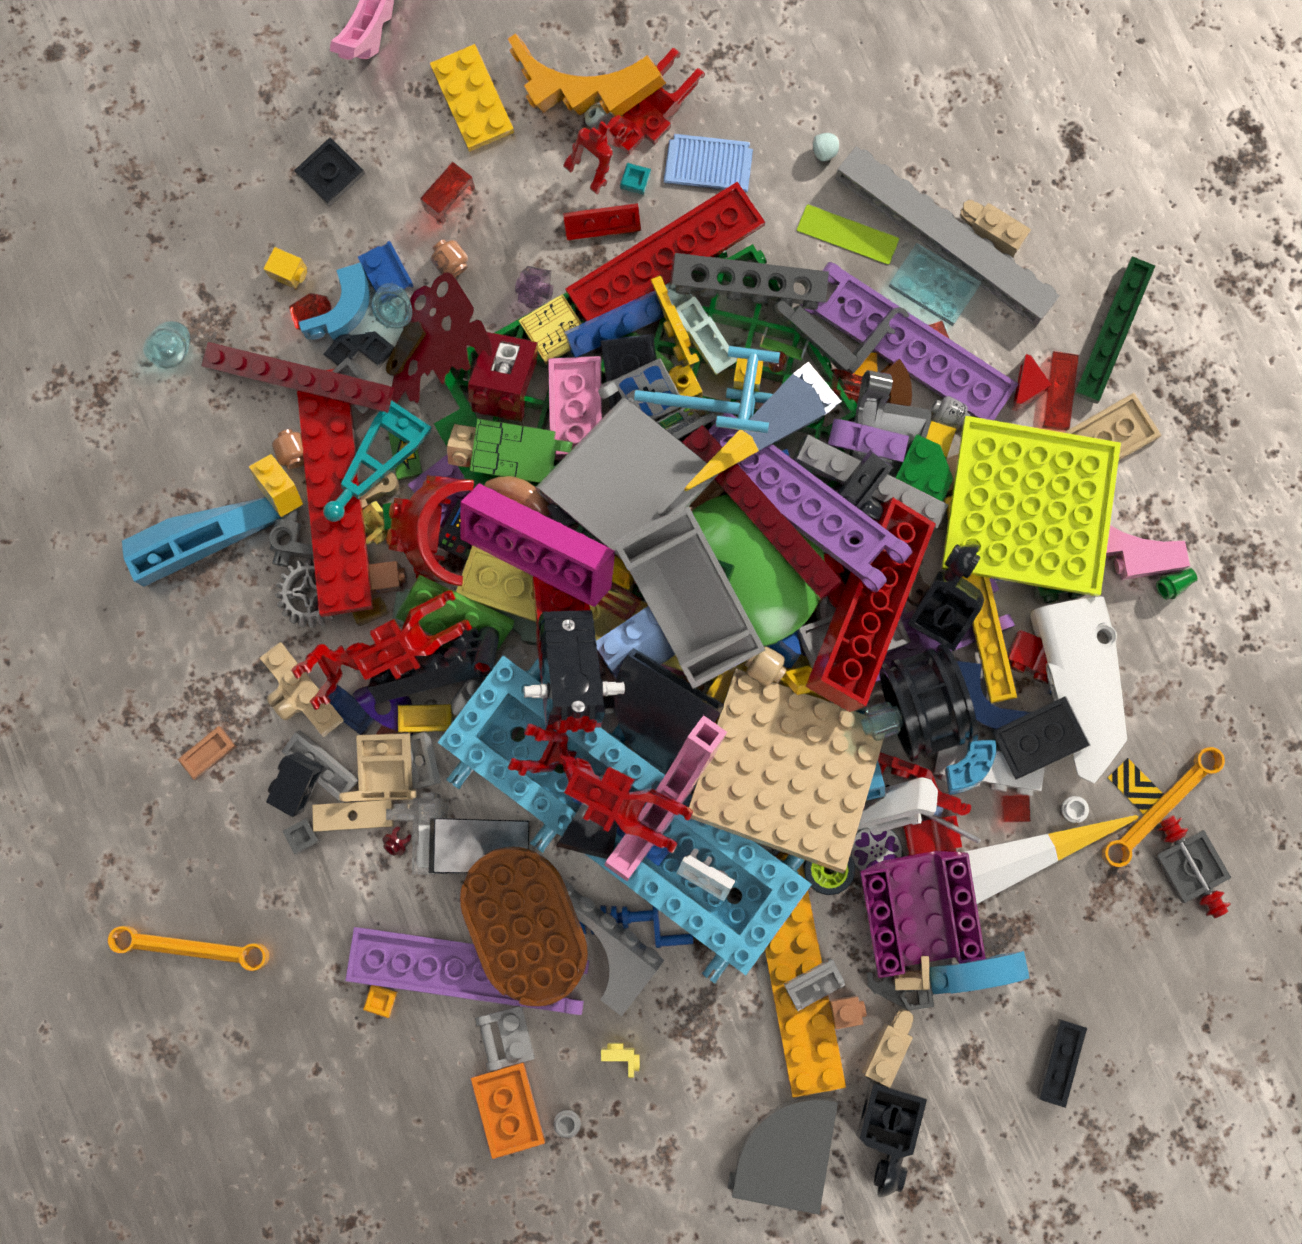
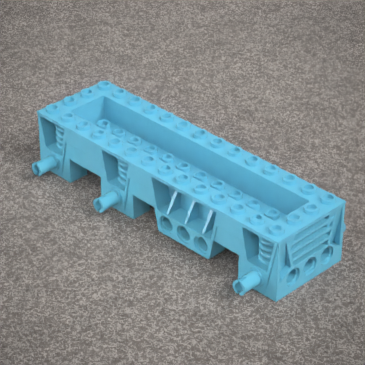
M502 656L437 743L460 760L459 764L446 779L453 786L460 789L474 770L544 823L534 839L530 841L532 846L537 847L536 849L544 853L556 834L560 836L564 834L579 810L580 805L572 800L573 797L564 793L569 783L565 773L558 774L553 770L552 772L534 774L527 771L525 776H520L518 771H511L507 768L512 758L532 761L540 760L549 741H536L535 737L531 735H526L520 742H515L512 739V731L517 727L526 729L528 724H534L543 730L546 729L543 699L524 698V686L541 684L539 658H537L528 671H524L505 656ZM619 724L612 733H607L602 728H595L593 732H585L583 729H578V732H571V730L566 732L569 737L567 748L577 752L575 759L580 758L590 763L594 774L597 776L604 775L607 768L611 767L634 779V782L629 792L649 788L656 790L665 776L626 747L624 743L626 738ZM689 794L682 804L689 807L692 795ZM675 815L663 833L664 836L671 838L677 843L674 852H669L659 866L645 856L628 881L604 865L607 859L585 854L714 951L716 955L702 974L708 978L715 969V973L710 978V981L715 984L729 964L745 976L812 885L800 876L797 871L804 862V859L789 854L784 861H780L754 841L691 818L686 820L682 815ZM617 834L613 851L622 840ZM693 849L699 850L696 858L700 862L706 861L708 856L711 857L712 861L709 867L721 870L728 874L731 879L735 880L732 888H738L742 892V900L737 904H732L726 897L725 901H722L678 875L677 871L684 857L690 855Z

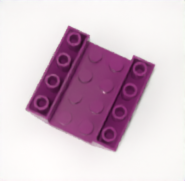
M933 851L883 860L860 872L878 978L905 974L904 967L921 964V956H929V962L955 958L959 964L986 959L968 852Z

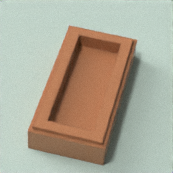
M218 726L177 760L192 779L197 780L237 746L222 727Z

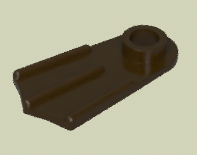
M419 321L406 323L386 364V372L390 376H395L403 371L405 363L425 337L426 333Z

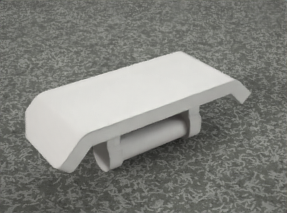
M917 778L885 787V797L865 802L858 830L869 827L873 835H878L886 830L921 823V814L934 815L937 807L938 789L932 780L927 778Z

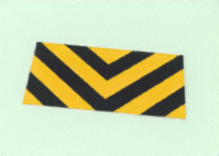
M1129 758L1108 777L1143 814L1164 795Z

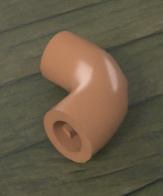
M505 476L491 479L484 485L546 517L550 514L547 509L549 503L537 492L535 486L526 480L514 476Z

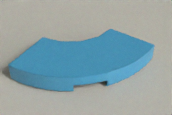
M996 740L968 742L965 758L957 764L946 767L945 774L949 795L968 791L977 786L987 776L995 759Z

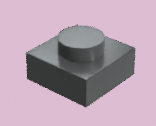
M308 818L283 830L293 853L296 855L320 842Z

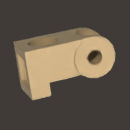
M392 472L361 497L363 510L369 503L383 496H394L398 492L399 482ZM366 479L359 481V485L363 483Z

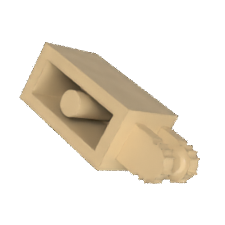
M968 199V201L963 203V208L960 210V219L965 220V223L972 226L975 234L982 239L990 240L997 250L1001 253L1009 254L1013 258L1031 231L1030 228L990 203H987L984 207L978 202Z
M900 1009L896 1016H894L891 1025L884 1022L862 1070L865 1076L889 1088L913 1039L908 1034L914 1019V1015L909 1010Z

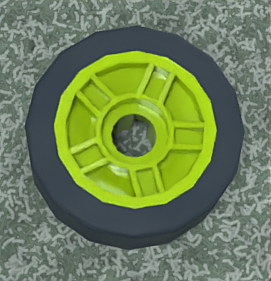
M851 856L844 873L833 870L831 875H827L824 872L823 866L805 860L803 866L805 879L812 884L810 887L817 893L824 895L839 894L846 890L852 883L855 874L854 861Z

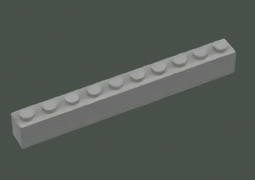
M856 146L838 167L836 180L1034 326H1038L1056 303L1060 295L1056 293V290L1051 285L1043 284L1031 270L1020 267L1015 263L1013 257L1009 254L1001 253L990 240L982 239L975 234L971 226L960 223L949 210L941 209L937 206L930 196L915 190L911 182L896 176L889 166L881 165L869 151L861 150Z

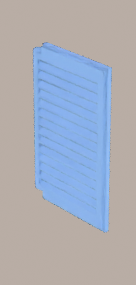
M674 134V140H669L664 183L724 190L738 181L744 192H748L753 149L748 148L750 142Z

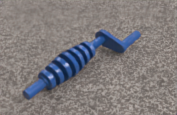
M600 905V910L605 914L611 915L618 924L623 923L624 929L629 928L631 922L653 921L656 948L693 944V935L691 934L661 936L659 910L654 906L653 910L633 912L628 910L627 906H622V912L619 913L617 906H611V913H607L606 905ZM580 922L583 933L587 935V926Z

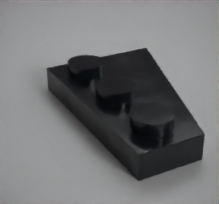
M582 803L556 847L608 859L614 849L618 824L614 821L611 829L607 832L603 829L604 827L597 823L583 819L589 806Z

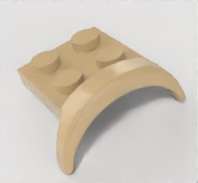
M410 733L357 735L359 790L340 793V801L415 799L417 795L416 789H412Z

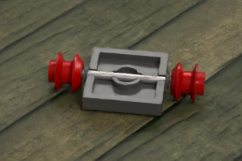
M1172 815L1159 822L1161 827L1157 830L1166 833L1167 836L1164 838V842H1174V845L1156 854L1155 857L1180 901L1186 903L1203 894L1205 896L1202 897L1199 904L1207 905L1209 910L1205 914L1206 916L1212 915L1213 918H1218L1228 912L1227 907L1231 903L1223 902L1221 897L1224 895V891H1214L1213 888L1231 879V876L1205 830H1201L1184 839L1183 837L1186 835L1188 828L1180 827L1179 822L1182 820V817L1176 819Z

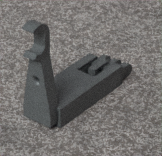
M781 301L774 303L772 307L776 314L799 333L801 337L816 347L839 371H846L847 373H855L886 333L895 334V329L890 327L889 322L896 313H899L902 318L909 317L908 312L904 308L891 309L852 353L801 306L792 309L786 302Z

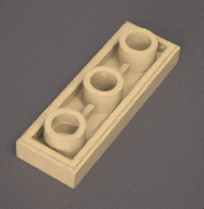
M393 800L312 805L314 832L394 827ZM353 811H356L358 815L357 819L352 821L350 819V814Z

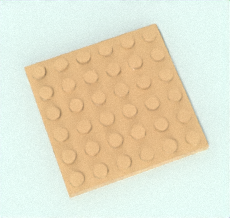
M736 669L724 701V708L717 722V725L727 731V734L714 758L698 778L689 804V808L694 811L691 819L844 873L888 723L856 711L848 712L836 704L808 694L796 695L791 688L775 682L764 686L748 676L747 672Z

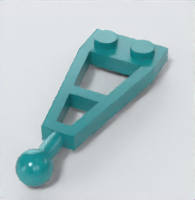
M391 400L388 413L379 411L372 421L341 483V488L344 491L336 501H330L324 506L323 513L325 518L332 522L341 520L345 513L344 507L353 496L357 499L362 497L413 454L431 433L432 427ZM380 427L407 443L404 448L384 465L367 454ZM361 464H364L373 470L374 473L357 486L352 481Z

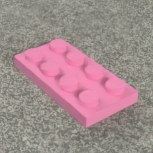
M600 356L549 359L550 430L556 431L555 439L573 442L572 449L602 419V398L598 393L602 385ZM556 451L554 462H560L568 453Z

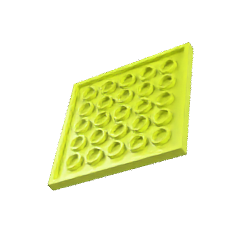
M965 416L941 569H948V566L944 564L956 544L960 546L978 544L980 547L976 554L981 558L971 575L1096 597L1100 596L1121 443Z

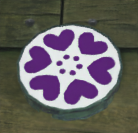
M866 827L856 833L850 856L854 861L856 869L861 872L883 860L903 857V846L899 836L892 829L883 831L878 835H873L869 827Z

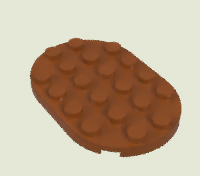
M523 847L498 848L476 861L469 869L464 884L461 887L460 905L463 918L487 978L503 996L506 994L519 1001V1004L546 1006L562 1000L580 982L586 969L588 951L583 930L560 873L544 856Z

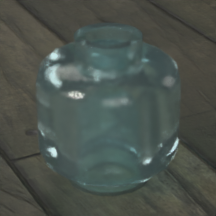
M883 702L866 708L865 718L861 719L865 735L871 734L875 741H881L898 735L900 727L903 726L898 707L892 706L889 702Z

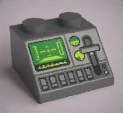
M680 407L681 409L674 413L668 412L658 417L656 422L682 443L701 425L709 430L716 423V416L712 411Z

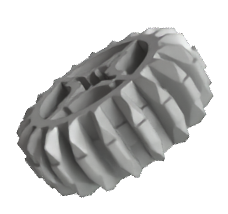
M307 558L305 566L299 560L296 562L297 569L290 565L287 568L291 573L288 576L285 573L281 574L285 582L276 583V586L282 589V591L275 593V597L283 599L277 603V606L285 608L282 615L284 617L290 616L289 621L293 624L298 621L300 627L304 628L308 622L310 628H315L316 621L321 626H325V617H321L318 610L313 560ZM304 577L303 584L298 588H294L295 584ZM312 588L316 593L312 595V598L306 596L307 591L310 592L309 589ZM292 599L304 600L307 613L299 612L295 608ZM333 615L326 616L330 621L334 620Z

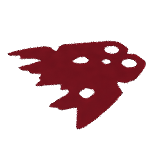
M449 272L438 276L433 281L431 288L424 285L414 291L409 300L403 329L407 322L419 321L426 335L413 355L405 363L403 371L393 377L392 387L395 389L392 401L396 404L405 391L409 401H414L418 404L420 381L424 373L426 376H429L433 370L441 384H444L445 376L449 373L451 367L457 370L461 368L465 371L469 370L467 345L474 347L479 355L483 350L489 356L492 355L490 338L482 321L476 319L470 322L474 307L456 278ZM442 282H447V293L439 297L437 295L438 286ZM424 295L426 298L424 307L421 310H416L415 302L417 298ZM435 308V315L430 316L431 309ZM450 316L451 327L450 330L445 331L442 327V321L445 317ZM412 360H416L418 362L417 371L409 376V365Z

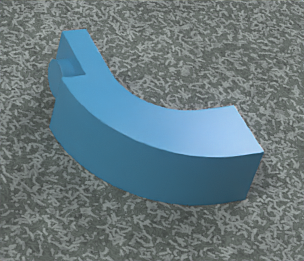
M361 263L336 270L341 284L340 300L330 312L299 322L301 332L306 339H320L326 333H329L333 341H335L339 335H346L352 332L362 321L369 305L370 288L366 272Z
M1024 951L999 954L983 960L961 964L954 963L929 967V978L933 995L987 989L1030 978Z

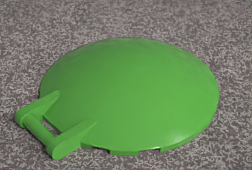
M727 494L715 497L696 507L692 513L716 558L735 566L729 582L763 646L773 645L799 630L808 621L818 605L820 599ZM800 533V535L824 560L822 549Z

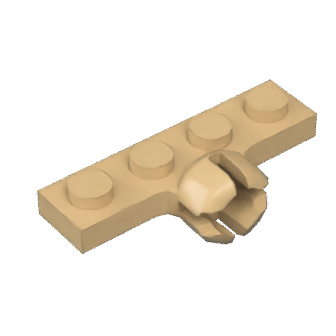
M281 642L260 657L279 682L278 688L268 695L267 701L281 719L289 720L296 713L302 712L323 737L344 721L330 703L327 705L323 703L319 709H313L310 700L318 693L319 689L306 673H303L298 679L294 677L291 669L298 663Z

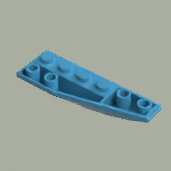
M263 497L168 518L122 540L123 558L134 582L145 587L275 524V520L281 519V517L267 498Z

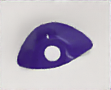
M368 685L357 689L352 694L371 718L397 732L398 705H412L409 696L389 700L391 703L390 712L380 715L375 711L376 701L368 690ZM399 732V733H410V736H412L414 732Z

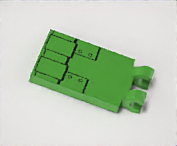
M477 419L470 471L499 476H514L523 480L541 482L556 467L554 466L556 451L569 453L572 450L573 442L555 439L556 431Z

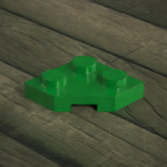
M916 434L896 479L943 502L953 477L941 445Z

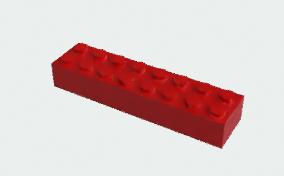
M894 497L880 504L883 508V513L879 521L875 518L872 519L895 537L908 544L912 554L903 564L892 560L885 549L874 559L870 565L881 571L887 579V582L878 592L868 589L858 576L852 572L850 573L805 686L848 712L867 706L936 523Z

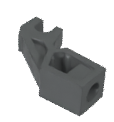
M866 972L867 985L874 994L877 993L909 1011L934 1007L932 986H930L929 990H895L890 976L883 977L881 981L875 982L873 972ZM917 991L918 1003H908L907 998L904 996L906 992Z

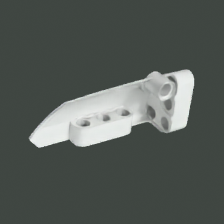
M1104 597L1057 603L1037 608L1030 613L1035 636L1041 637L1048 662L1046 663V672L1053 700L1056 701L1067 696L1091 746L1072 754L1077 775L1092 783L1099 779L1127 741L1116 649L1117 633L1111 625ZM1098 632H1104L1107 635V644H1102L1098 641Z

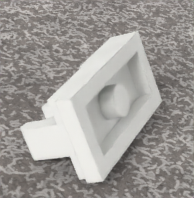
M693 849L691 854L682 860L677 874L720 900L725 901L735 880L731 879L728 874L721 870H716L713 867L710 868L711 857L708 856L704 862L697 860L696 856L699 850Z

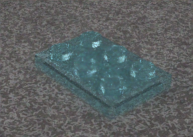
M916 243L891 280L889 288L949 325L954 326L981 282Z

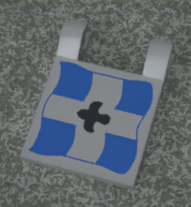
M661 358L615 380L602 384L598 390L602 399L619 391L622 398L627 400L632 398L634 400L635 390L680 395ZM636 401L641 407L640 410L652 420L679 408Z

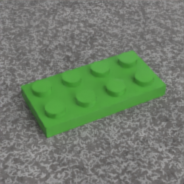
M419 575L400 606L396 618L405 622L410 609L451 589ZM453 590L452 592L456 597L454 601H447L445 606L425 615L418 621L424 632L435 635L463 620H468L472 628H477L478 633L483 627H493L500 635L497 651L514 625L513 619Z

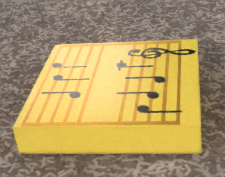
M563 294L519 320L529 339L538 342V353L546 365L549 363V359L558 358L570 351L564 332L582 324Z

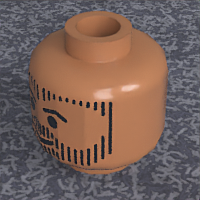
M443 239L433 246L434 252L431 256V262L441 275L449 272L456 278L468 268L466 265L468 256L457 241L450 240L446 242Z

